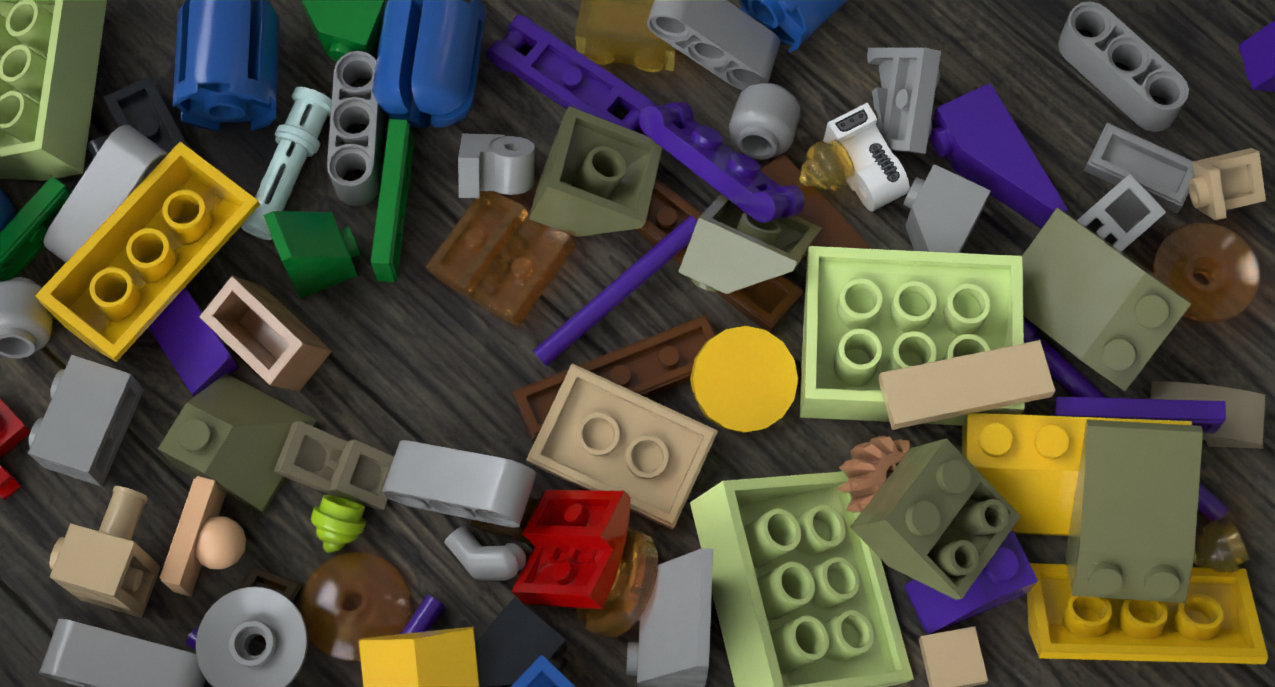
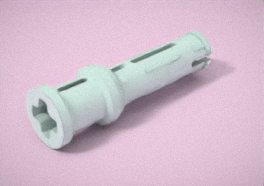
M295 88L291 96L295 102L285 124L279 125L275 132V140L278 143V147L255 196L260 206L241 225L244 231L257 238L272 240L263 215L272 211L284 210L305 159L317 153L320 147V142L317 138L327 116H331L332 100L326 95L310 88Z

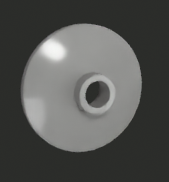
M263 587L241 588L221 597L205 614L196 638V656L199 667L206 680L213 687H287L300 672L308 649L307 628L298 608L284 595ZM262 635L266 641L265 650L260 655L253 656L249 650L250 641L255 636Z

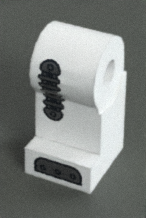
M867 102L828 122L823 145L852 191L855 190L863 205L873 212L908 194L910 185L902 164L892 154L876 126L877 118Z

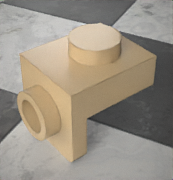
M1249 148L1192 162L1194 178L1189 180L1190 198L1194 207L1214 220L1226 218V210L1266 201L1259 151Z

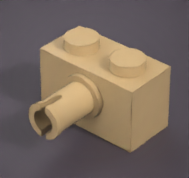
M114 486V493L99 531L70 523L65 538L61 537L57 540L50 556L49 565L52 570L50 578L81 601L142 618L161 568L140 546L131 541L143 508L149 498L133 489Z

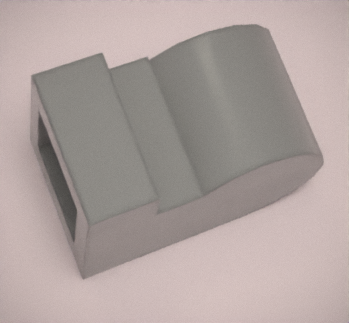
M462 133L458 156L459 198H479L480 191H495L501 194L514 195L527 192L533 188L535 173L534 143L528 139L515 136Z

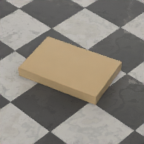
M572 363L526 462L585 490L625 491L631 497L630 511L673 530L718 430Z

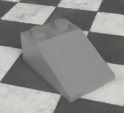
M701 548L642 571V587H631L629 620L640 621L639 642H628L626 676H637V687H705L710 652L713 549Z

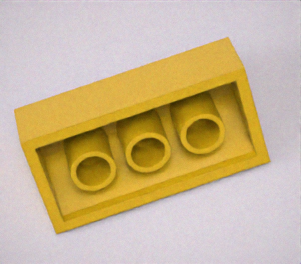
M179 142L43 286L35 297L52 314L55 320L90 348L117 362L260 206V203L182 142Z
M972 413L967 414L962 425V455L1021 516L1011 531H1014L1015 534L1069 536L1087 419L1192 425V421Z

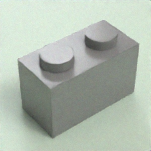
M71 355L66 368L61 369L52 382L50 391L52 400L44 418L40 417L37 419L31 429L28 454L43 468L103 487L142 396L143 388L130 373Z

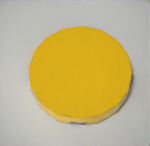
M742 326L726 329L705 342L694 359L690 381L695 399L699 404L698 406L706 418L722 429L745 433L766 429L785 415L795 399L798 376L795 360L783 341L767 330Z

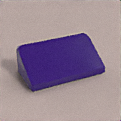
M185 287L148 328L194 397L224 374H231L239 368L218 335L199 317L202 311Z

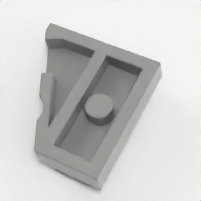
M868 48V63L879 66L881 88L876 87L872 90L874 109L878 115L877 128L891 151L926 154L928 138L932 131L931 115L935 89L940 78L939 62L941 51L929 48Z

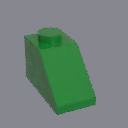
M298 0L323 51L333 61L337 63L342 56L354 51L367 52L375 59L377 58L386 0Z
M272 211L263 215L299 299L358 276L351 258L360 255L349 226L339 230L332 212Z

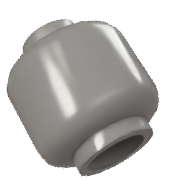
M759 83L750 85L741 92L729 123L730 137L741 152L751 158L763 160L777 157L788 151L794 140L801 118L800 105L794 95L777 84Z
M16 277L0 282V355L8 358L28 357L45 347L51 338L53 316L35 297L43 287L28 278Z

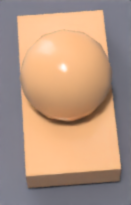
M197 476L192 482L160 575L161 581L175 593L192 596L202 565L209 569H226L237 563L245 552L246 537L242 527L228 517L219 516L226 494L215 480Z

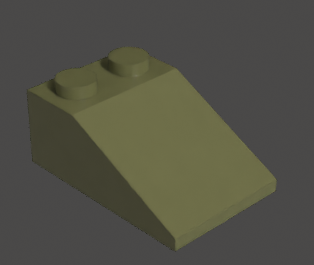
M1058 207L1022 255L1023 316L1079 360L1123 391L1128 389L1191 305L1188 297Z
M1086 420L1065 555L1072 596L1185 603L1195 552L1203 441L1201 426Z

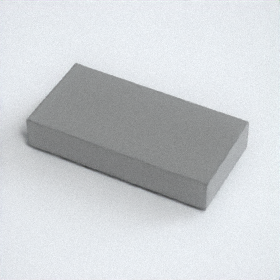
M1106 123L1084 169V172L1115 186L1131 173L1162 207L1177 214L1189 193V180L1194 178L1192 160L1109 123Z

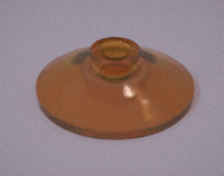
M1193 223L1176 229L1161 243L1153 262V274L1190 299L1191 305L1183 316L1200 322H1220L1235 317L1251 303L1259 286V266L1252 249L1235 232L1216 224ZM1193 273L1204 274L1209 280V285L1206 286L1198 283L1194 279Z
M345 553L326 561L311 575L302 593L300 613L305 621L308 637L318 649L328 656L339 660L361 661L360 638L397 635L403 632L410 613V596L402 576L388 561L369 553ZM352 593L361 595L362 604L357 610L346 611L343 609V601L347 595Z

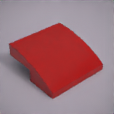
M546 490L523 532V535L535 547L511 592L523 604L603 609L623 555L628 531L631 497L625 491Z

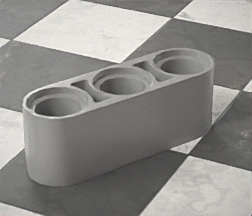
M654 0L647 20L649 30L657 37L731 86L743 91L750 85L769 82L780 46V40L774 32L729 1Z
M1090 1L1080 3L1072 9L1059 37L1058 47L1062 56L1141 128L1147 131L1158 132L1170 127L1188 98L1189 88L1183 76L1103 5ZM1077 30L1087 31L1091 33L1093 37H1085L1082 34H1080ZM1114 63L1124 64L1131 71L1121 70ZM1151 96L1164 99L1168 105L1155 102Z
M362 51L345 54L338 60L334 69L327 157L328 174L336 195L340 201L355 207L370 203L378 195L381 181L385 112L379 107L372 92L376 59L369 53ZM364 78L370 80L369 83L364 85L363 87L350 86L354 81L358 79ZM353 125H368L360 133H347V130ZM362 170L365 172L357 180H343L344 176L350 171Z
M123 125L117 128L104 142L48 228L44 237V246L66 263L169 153L131 125Z
M402 440L399 442L381 493L395 502L413 508L515 528L520 526L537 473L528 466L505 458Z
M58 619L39 671L41 675L79 687H204L206 681L199 667L197 656L194 653L66 619Z

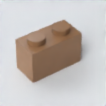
M231 276L199 316L271 386L300 392L332 352L263 285Z

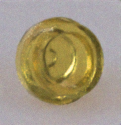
M837 139L828 143L821 140L812 145L808 150L806 161L801 168L799 181L806 186L816 185L817 188L822 190L831 189L836 191L846 186V179L854 176V165L847 150Z
M1217 519L1207 523L1203 528V535L1196 539L1193 563L1200 567H1210L1216 572H1228L1231 574L1240 570L1239 564L1251 560L1233 519L1221 524Z

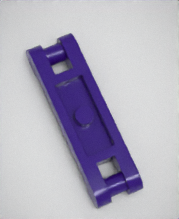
M516 15L507 26L509 33L502 41L495 40L486 51L488 59L499 69L506 72L510 71L565 109L570 106L638 133L641 130L639 125L641 111L647 106L655 105L646 96L522 15ZM523 46L533 47L527 56L519 52ZM618 105L629 112L622 121L612 115V112Z
M680 101L668 103L665 106L652 105L643 108L641 111L639 125L648 137L756 221L766 223L777 220L780 217L795 216L803 210L804 196L798 187L794 185L781 187L759 170L760 166L754 159L735 152L722 142L723 138L716 130L697 123L694 120L692 108L688 103Z

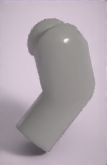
M466 526L456 529L444 541L467 572L479 581L509 580L515 577L517 572L522 570L526 564V554L519 545L508 543L505 546H482Z

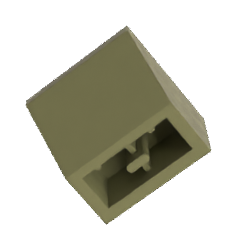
M946 438L910 448L850 528L887 566L958 600L964 597L1021 516Z

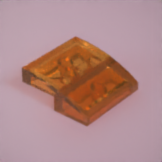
M481 191L480 197L473 201L429 261L426 269L461 295L501 319L519 327L576 245L570 235L530 220L529 214L523 205L494 191Z

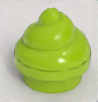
M323 495L320 506L313 508L311 522L316 527V535L323 542L325 552L333 553L341 550L345 544L355 541L359 534L363 533L366 520L362 518L365 510L362 504L340 496Z

